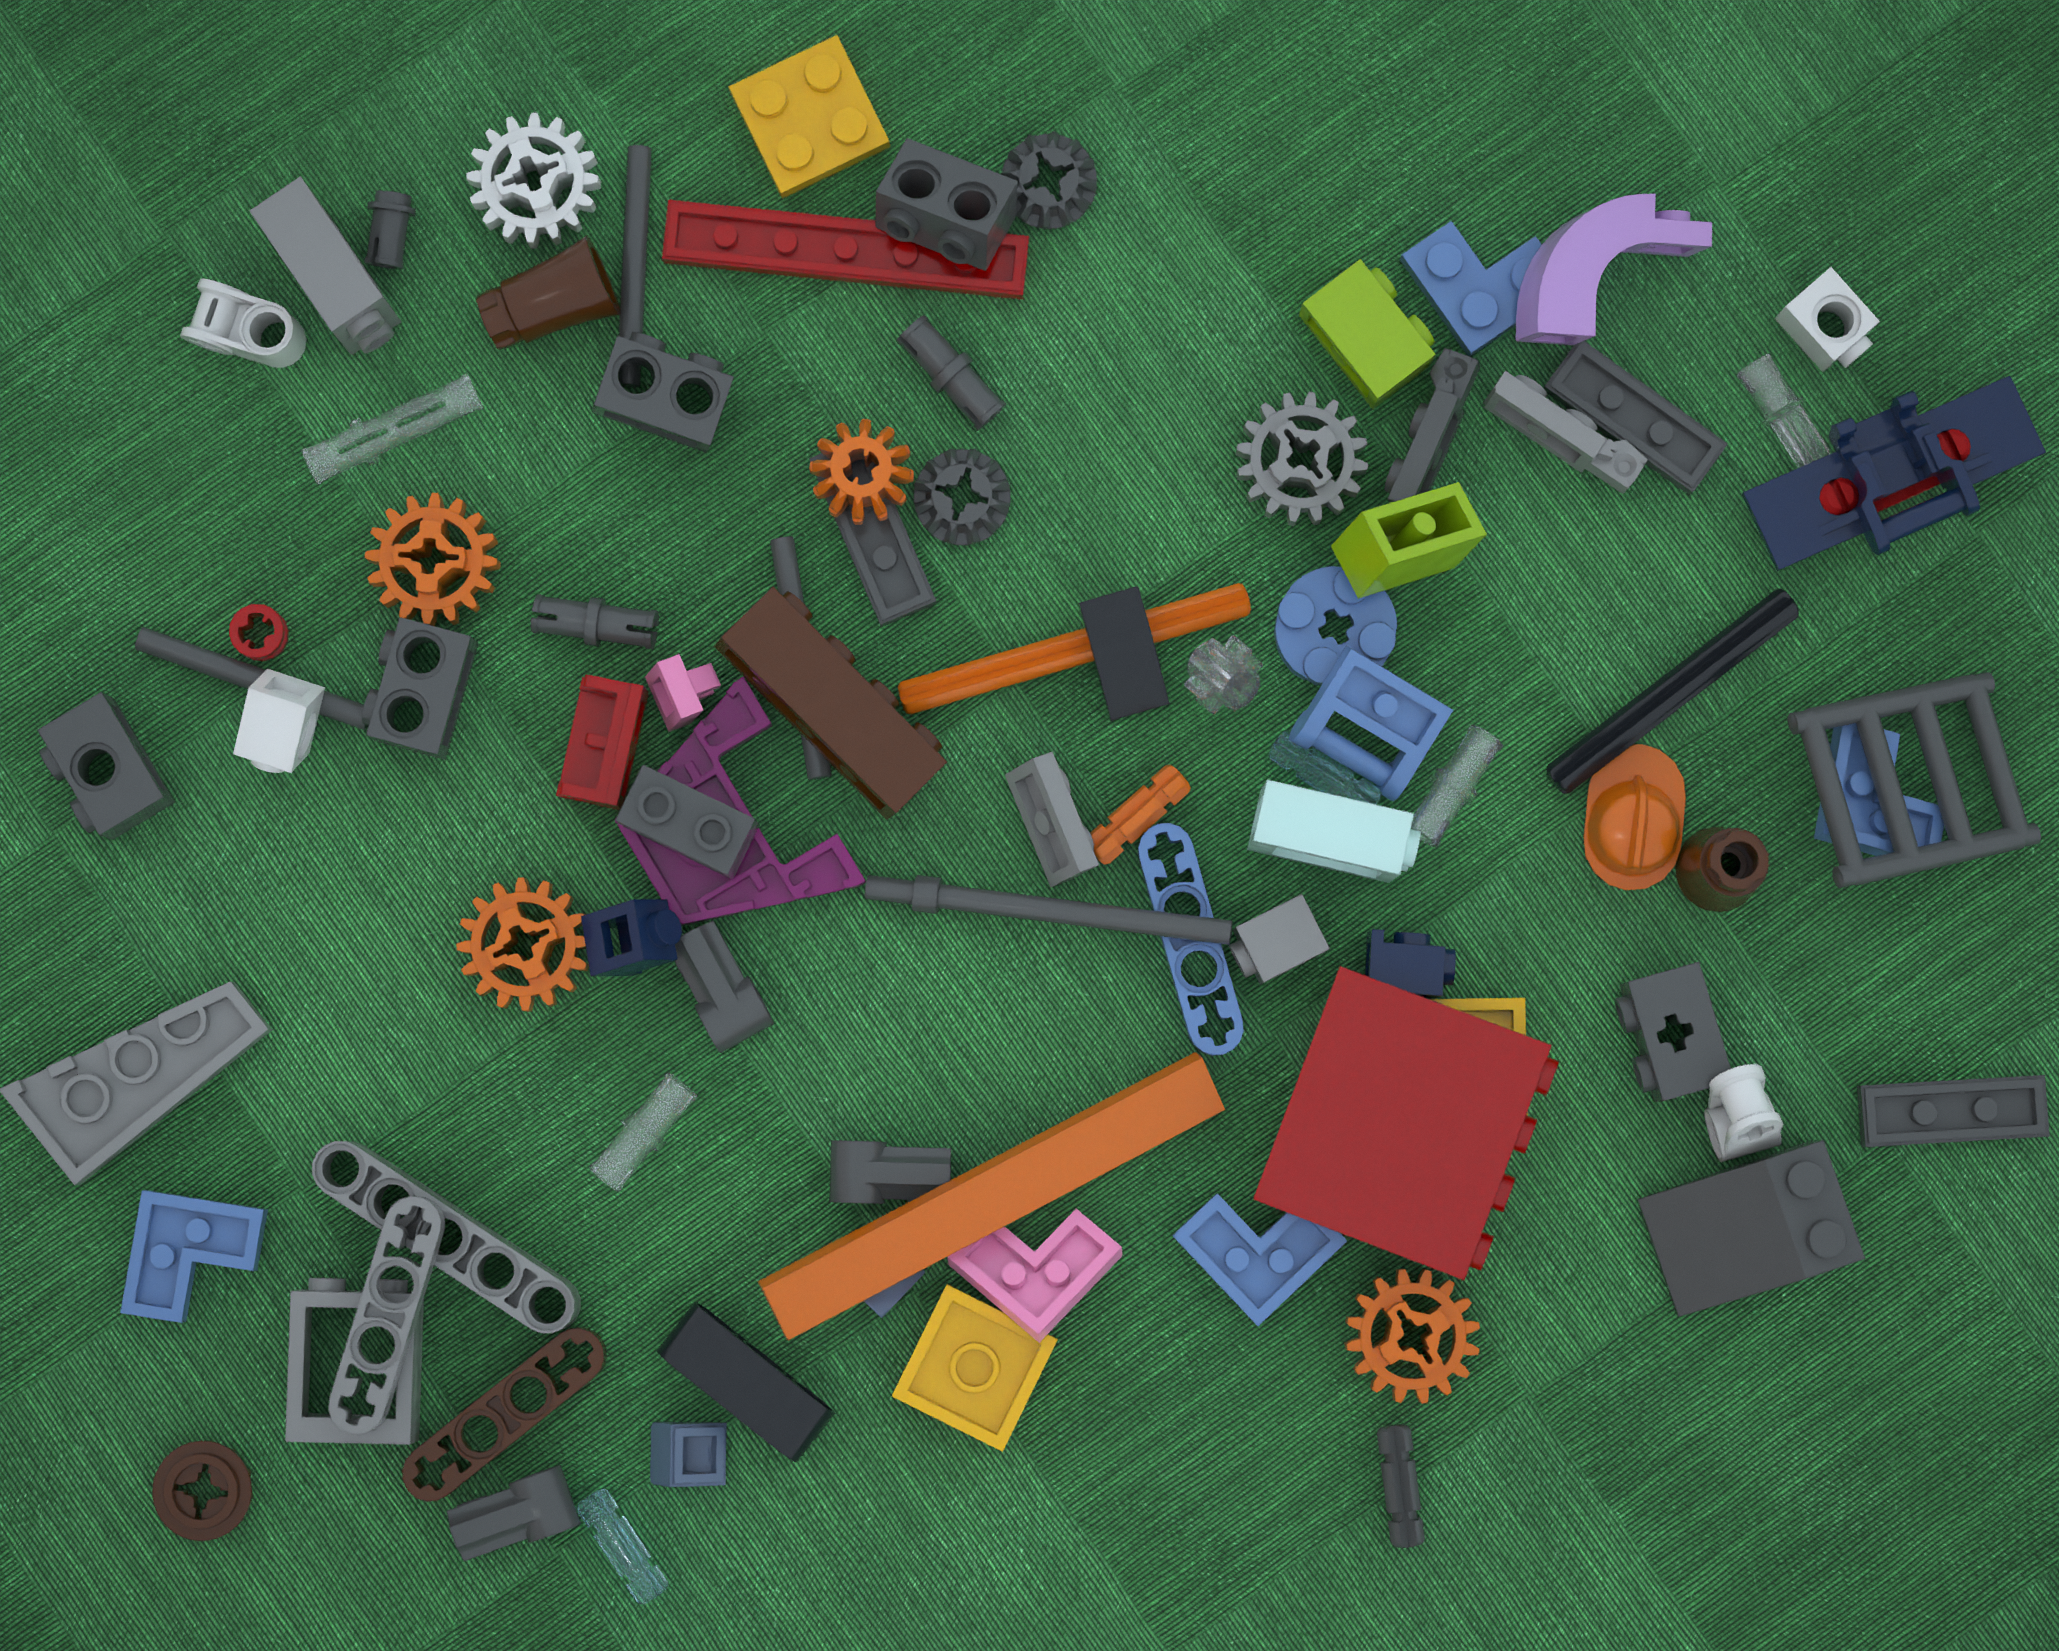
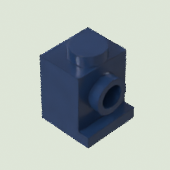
M632 899L581 916L591 976H635L641 974L643 970L678 960L675 944L681 938L682 927L677 915L669 909L668 899ZM610 928L618 929L621 954L614 956Z
M1372 929L1367 932L1364 974L1425 998H1439L1443 996V985L1453 986L1456 952L1455 949H1447L1445 946H1431L1430 934L1394 932L1393 943L1384 942V930Z

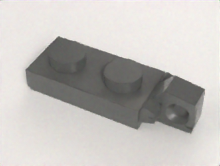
M1445 348L1429 372L1436 389L1429 405L1421 403L1412 418L1409 437L1414 439L1405 460L1399 457L1396 458L1390 468L1384 488L1385 492L1390 493L1388 497L1389 503L1431 491L1464 416V404L1481 368L1478 360Z

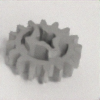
M1315 392L1308 393L1303 405H1295V401L1290 393L1283 394L1281 410L1277 412L1268 403L1262 404L1259 412L1263 424L1260 425L1257 422L1247 420L1243 428L1245 434L1253 442L1239 443L1236 447L1235 455L1249 460V464L1237 470V479L1253 480L1254 482L1246 496L1248 501L1253 502L1264 497L1268 501L1264 516L1269 519L1276 514L1279 508L1286 510L1289 526H1294L1300 513L1304 512L1308 513L1313 525L1320 524L1322 508L1325 506L1338 516L1344 510V505L1339 495L1343 493L1356 498L1361 489L1350 478L1351 475H1364L1368 469V463L1355 459L1354 454L1361 452L1367 446L1366 438H1351L1349 435L1357 422L1355 416L1339 421L1335 417L1339 402L1333 399L1324 410L1316 407ZM1293 421H1309L1322 426V428L1317 431L1298 429ZM1269 436L1272 440L1271 444L1277 451L1276 461L1269 465L1267 470L1263 471L1261 449L1266 438ZM1293 447L1301 454L1309 449L1315 454L1310 465V471L1303 465L1293 469L1288 464L1293 453ZM1339 447L1342 456V468L1338 479L1334 482L1332 479L1333 475L1326 466L1328 456ZM1285 487L1305 489L1311 497H1292L1282 493L1281 490Z

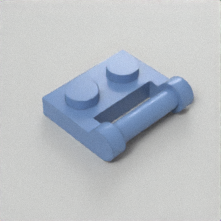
M1346 645L1309 707L1295 722L1290 732L1289 740L1305 750L1312 746L1376 784L1375 790L1377 793L1394 801L1408 785L1453 712V709ZM1336 711L1398 748L1400 751L1394 761L1388 764L1326 727L1325 725L1333 712Z

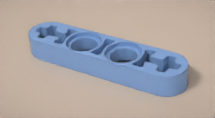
M1161 823L1149 828L1141 837L1138 847V860L1153 911L1164 912L1165 903L1170 896L1176 893H1187L1197 900L1200 908L1199 916L1214 918L1193 843L1188 833L1180 826L1171 823ZM1166 835L1170 843L1180 842L1183 852L1178 853L1174 857L1177 875L1179 876L1186 870H1190L1193 882H1177L1165 887L1160 892L1157 891L1154 879H1167L1162 861L1158 859L1151 861L1148 856V851L1156 847L1157 836ZM1160 936L1186 1030L1193 1046L1201 1053L1210 1056L1224 1055L1233 1050L1241 1041L1243 1035V1019L1222 945ZM1201 951L1207 953L1216 964L1217 972L1215 978L1206 986L1196 987L1190 985L1181 974L1182 961L1192 952ZM1222 987L1226 995V1001L1215 1000V1009L1220 1019L1230 1018L1233 1029L1224 1034L1225 1044L1215 1046L1211 1037L1201 1038L1198 1033V1027L1207 1022L1203 1004L1191 1010L1188 996H1207Z

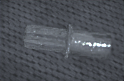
M1768 353L1740 370L1736 376L1743 382L1766 419L1762 422L1764 428L1769 426L1773 428L1796 466L1800 468L1829 455L1830 449L1802 407L1807 401L1803 396L1797 399L1772 360L1773 357Z

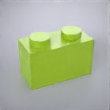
M1359 259L1304 301L1299 316L1370 407L1374 409L1431 365L1436 354L1430 347L1435 344V340L1425 324L1416 315L1413 314L1407 318L1393 301L1398 294L1388 277L1378 267L1370 271L1363 261Z
M1457 482L1362 511L1331 545V548L1359 599L1455 568L1487 533L1463 488Z

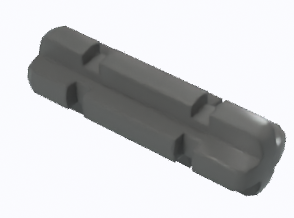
M1405 1424L1383 1426L1377 1431L1379 1453L1385 1456V1462H1381L1386 1510L1388 1513H1392L1393 1519L1388 1521L1390 1541L1397 1548L1415 1547L1424 1543L1425 1535L1423 1519L1417 1517V1510H1421L1416 1464L1413 1458L1410 1459L1409 1451L1414 1450L1411 1429Z

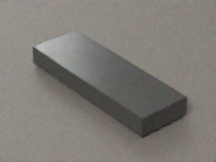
M1585 341L1573 346L1544 386L1548 395L1566 408L1577 410L1588 416L1597 425V430L1612 439V441L1627 440L1648 459L1646 462L1647 466L1689 496L1694 492L1728 445V443Z
M822 453L809 458L810 462L815 460H830ZM864 459L851 463L853 474L847 478L849 481L853 482L855 477L859 478L860 485L873 481L871 470L876 467L875 463L871 462L868 467L865 466ZM817 477L818 482L826 479L824 477ZM836 494L826 498L829 506ZM887 498L882 500L888 513V518L883 521H879L876 518L873 507L869 506L864 507L865 519L863 524H853V505L848 504L841 515L834 517L881 627L937 604L897 508Z
M2045 1075L1857 1086L1861 1147L2050 1136Z

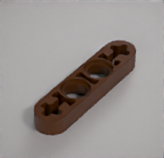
M585 1327L570 1328L557 1335L409 1455L402 1469L403 1482L408 1492L415 1498L427 1502L438 1501L455 1491L597 1377L603 1370L607 1359L606 1345L602 1338L595 1331ZM569 1339L577 1345L588 1341L593 1348V1351L587 1357L592 1366L586 1372L580 1366H576L559 1377L562 1381L569 1384V1387L560 1393L554 1377L547 1370L540 1367L538 1363L547 1357L551 1368H553L569 1354L564 1346ZM522 1377H535L546 1388L547 1398L545 1404L536 1412L523 1411L513 1401L512 1391L514 1385ZM483 1415L489 1417L498 1429L497 1441L487 1451L472 1449L464 1439L465 1425L474 1416ZM450 1435L457 1453L470 1461L471 1466L464 1471L460 1460H457L442 1472L441 1477L445 1485L441 1489L433 1482L423 1486L417 1478L423 1472V1467L419 1461L425 1456L428 1461L434 1462L447 1454L451 1449L444 1445L442 1440Z

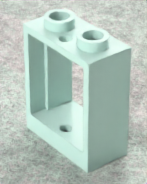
M1267 780L1260 791L1247 850L1390 883L1400 875L1401 871L1407 872L1409 867H1413L1421 831L1411 829L1413 813Z

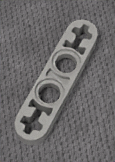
M410 1196L400 1199L391 1206L385 1217L329 1398L328 1410L331 1420L338 1429L348 1434L360 1435L375 1430L384 1422L392 1403L445 1229V1219L442 1210L436 1202L426 1197ZM416 1206L424 1209L423 1220L431 1223L429 1234H418L411 1250L413 1253H424L421 1265L408 1257L388 1256L390 1244L398 1249L404 1248L408 1229L399 1225V1219L401 1215L413 1214ZM393 1266L406 1269L411 1274L414 1282L410 1297L400 1303L387 1300L381 1294L379 1287L383 1272ZM372 1327H383L394 1338V1352L391 1358L384 1363H373L362 1353L361 1339L364 1333ZM353 1365L366 1373H385L387 1375L384 1386L376 1380L370 1382L366 1401L375 1405V1412L373 1415L366 1414L362 1416L358 1423L350 1420L352 1410L343 1406L345 1396L357 1395L363 1377L360 1376L351 1377L350 1373Z

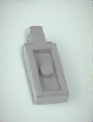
M1505 371L1483 402L1485 404L1484 408L1580 473L1586 469L1624 494L1636 480L1648 459L1627 440L1615 442L1612 439L1607 440V438L1596 432L1598 429L1597 425L1585 414L1574 409H1567L1565 411L1546 398L1547 393L1545 389L1536 381L1524 375H1516L1514 377Z

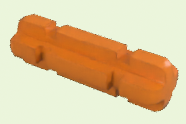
M1170 764L1164 766L1151 778V781L1154 783L1151 787L1147 788L1145 785L1140 787L1107 817L1110 823L1106 827L1099 824L1090 832L1094 843V853L1099 862L1104 865L1110 864L1124 851L1121 845L1125 841H1128L1130 844L1136 841L1167 813L1164 807L1169 802L1175 806L1190 792L1191 787L1188 781L1175 767Z

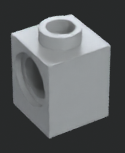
M1302 894L1235 927L1233 932L1238 941L1229 945L1230 951L1243 976L1247 978L1255 974L1260 985L1330 949Z

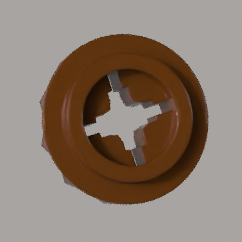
M213 1440L184 1444L167 1455L155 1474L152 1494L157 1514L172 1532L183 1538L194 1541H208L222 1537L238 1526L244 1520L245 1514L248 1511L254 1497L250 1478L251 1470L245 1466L236 1450L216 1443ZM208 1464L211 1484L220 1487V1490L228 1491V1495L209 1499L206 1508L202 1509L200 1517L198 1496L188 1493L186 1489H179V1485L200 1481L202 1472L206 1471Z

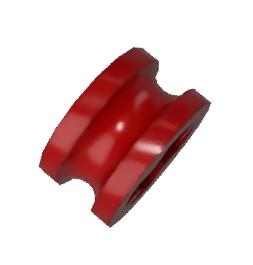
M251 604L242 607L234 614L230 622L229 637L232 645L239 653L254 661H268L276 658L284 651L288 643L289 630L286 621L278 612L264 604ZM264 617L262 622L267 626L273 624L274 634L264 638V647L254 649L256 644L250 639L244 640V631L253 629L255 618Z

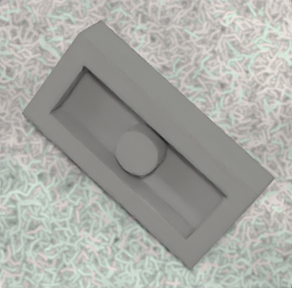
M1053 751L1032 758L1005 774L1050 887L1070 881L1099 866L1094 853L1092 836L1081 822L1070 795L1069 780L1059 768Z

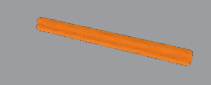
M1237 583L1145 610L1153 641L1157 643L1246 617L1251 612V603L1244 585ZM1083 628L901 681L898 684V693L904 711L907 714H914L1094 661L1086 630Z

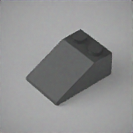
M1809 1140L1636 1199L1678 1317L1801 1281L1865 1259L1824 1140Z

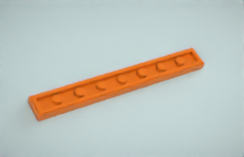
M1194 1052L759 1280L758 1283L787 1340H790L1224 1111L1225 1108L1203 1058Z

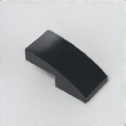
M1135 586L1078 603L1110 721L1168 705V695L1139 587Z

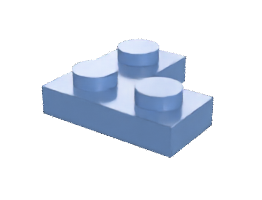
M1450 221L1403 253L1400 261L1466 355L1471 357L1516 326L1517 301L1520 287L1532 258L1542 244L1535 236L1486 270L1453 222Z
M1856 723L1833 728L1830 748L1860 850L1874 856L1892 853L1894 851ZM1884 729L1895 766L1900 734ZM1903 795L1918 847L1941 842L1944 823L1939 806ZM1820 803L1814 839L1832 843Z
M142 1190L120 1313L179 1323L186 1322L197 1262L258 1271L268 1209Z
M1218 1193L1208 1200L1172 1235L1257 1326L1269 1317L1347 1242L1341 1233L1287 1212L1258 1237Z

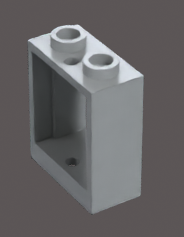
M301 176L249 210L331 332L351 355L359 350H362L363 353H370L383 346L393 337L394 332L392 328L402 321Z
M309 1278L308 1289L291 1291L285 1442L410 1445L419 1441L424 1299L396 1386V1414L387 1415L384 1422L375 1430L356 1435L348 1434L338 1429L331 1420L330 1414L308 1413L312 1307L358 1308L363 1290H346V1278ZM380 1279V1291L387 1300L400 1303L410 1297L412 1292H408V1280ZM352 1414L350 1420L358 1423L359 1419L366 1414Z

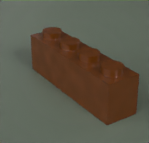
M772 587L719 639L714 647L888 820L947 763L938 753L943 747L935 735L924 725L916 722L911 726L895 710L899 706V702L884 684L877 679L868 682L852 666L856 659L839 639L833 635L825 639L809 623L813 616L799 598L789 591L782 596Z

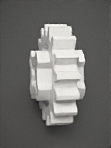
M531 113L528 127L520 128L517 121L510 116L506 118L508 133L501 137L497 132L488 129L485 134L491 144L489 151L473 149L471 153L474 160L482 167L481 170L468 172L466 176L470 186L482 189L470 197L471 203L475 210L490 208L482 221L489 230H493L503 223L502 236L510 244L517 239L520 233H524L530 248H537L540 234L548 233L550 239L555 245L562 243L561 227L567 225L572 230L579 232L583 228L576 214L579 210L594 213L596 209L594 201L586 195V191L601 189V181L597 175L586 173V171L597 165V160L593 151L578 153L585 143L583 135L579 131L571 133L566 138L564 137L565 125L562 119L556 117L547 129L543 128L538 113ZM532 144H544L554 147L562 152L563 155L559 152L547 155L533 149ZM511 152L512 156L505 172L496 175L500 163ZM537 170L541 176L540 183L542 187L536 191H531L527 185L528 179L526 174ZM572 186L567 200L557 209L556 204L563 189ZM507 206L509 209L521 206L534 212L536 218L520 217L509 212L504 207Z

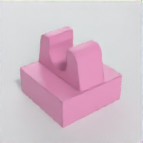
M680 654L657 662L645 676L668 732L691 724L703 711L699 700L713 695L714 689L721 686L712 663L687 671Z

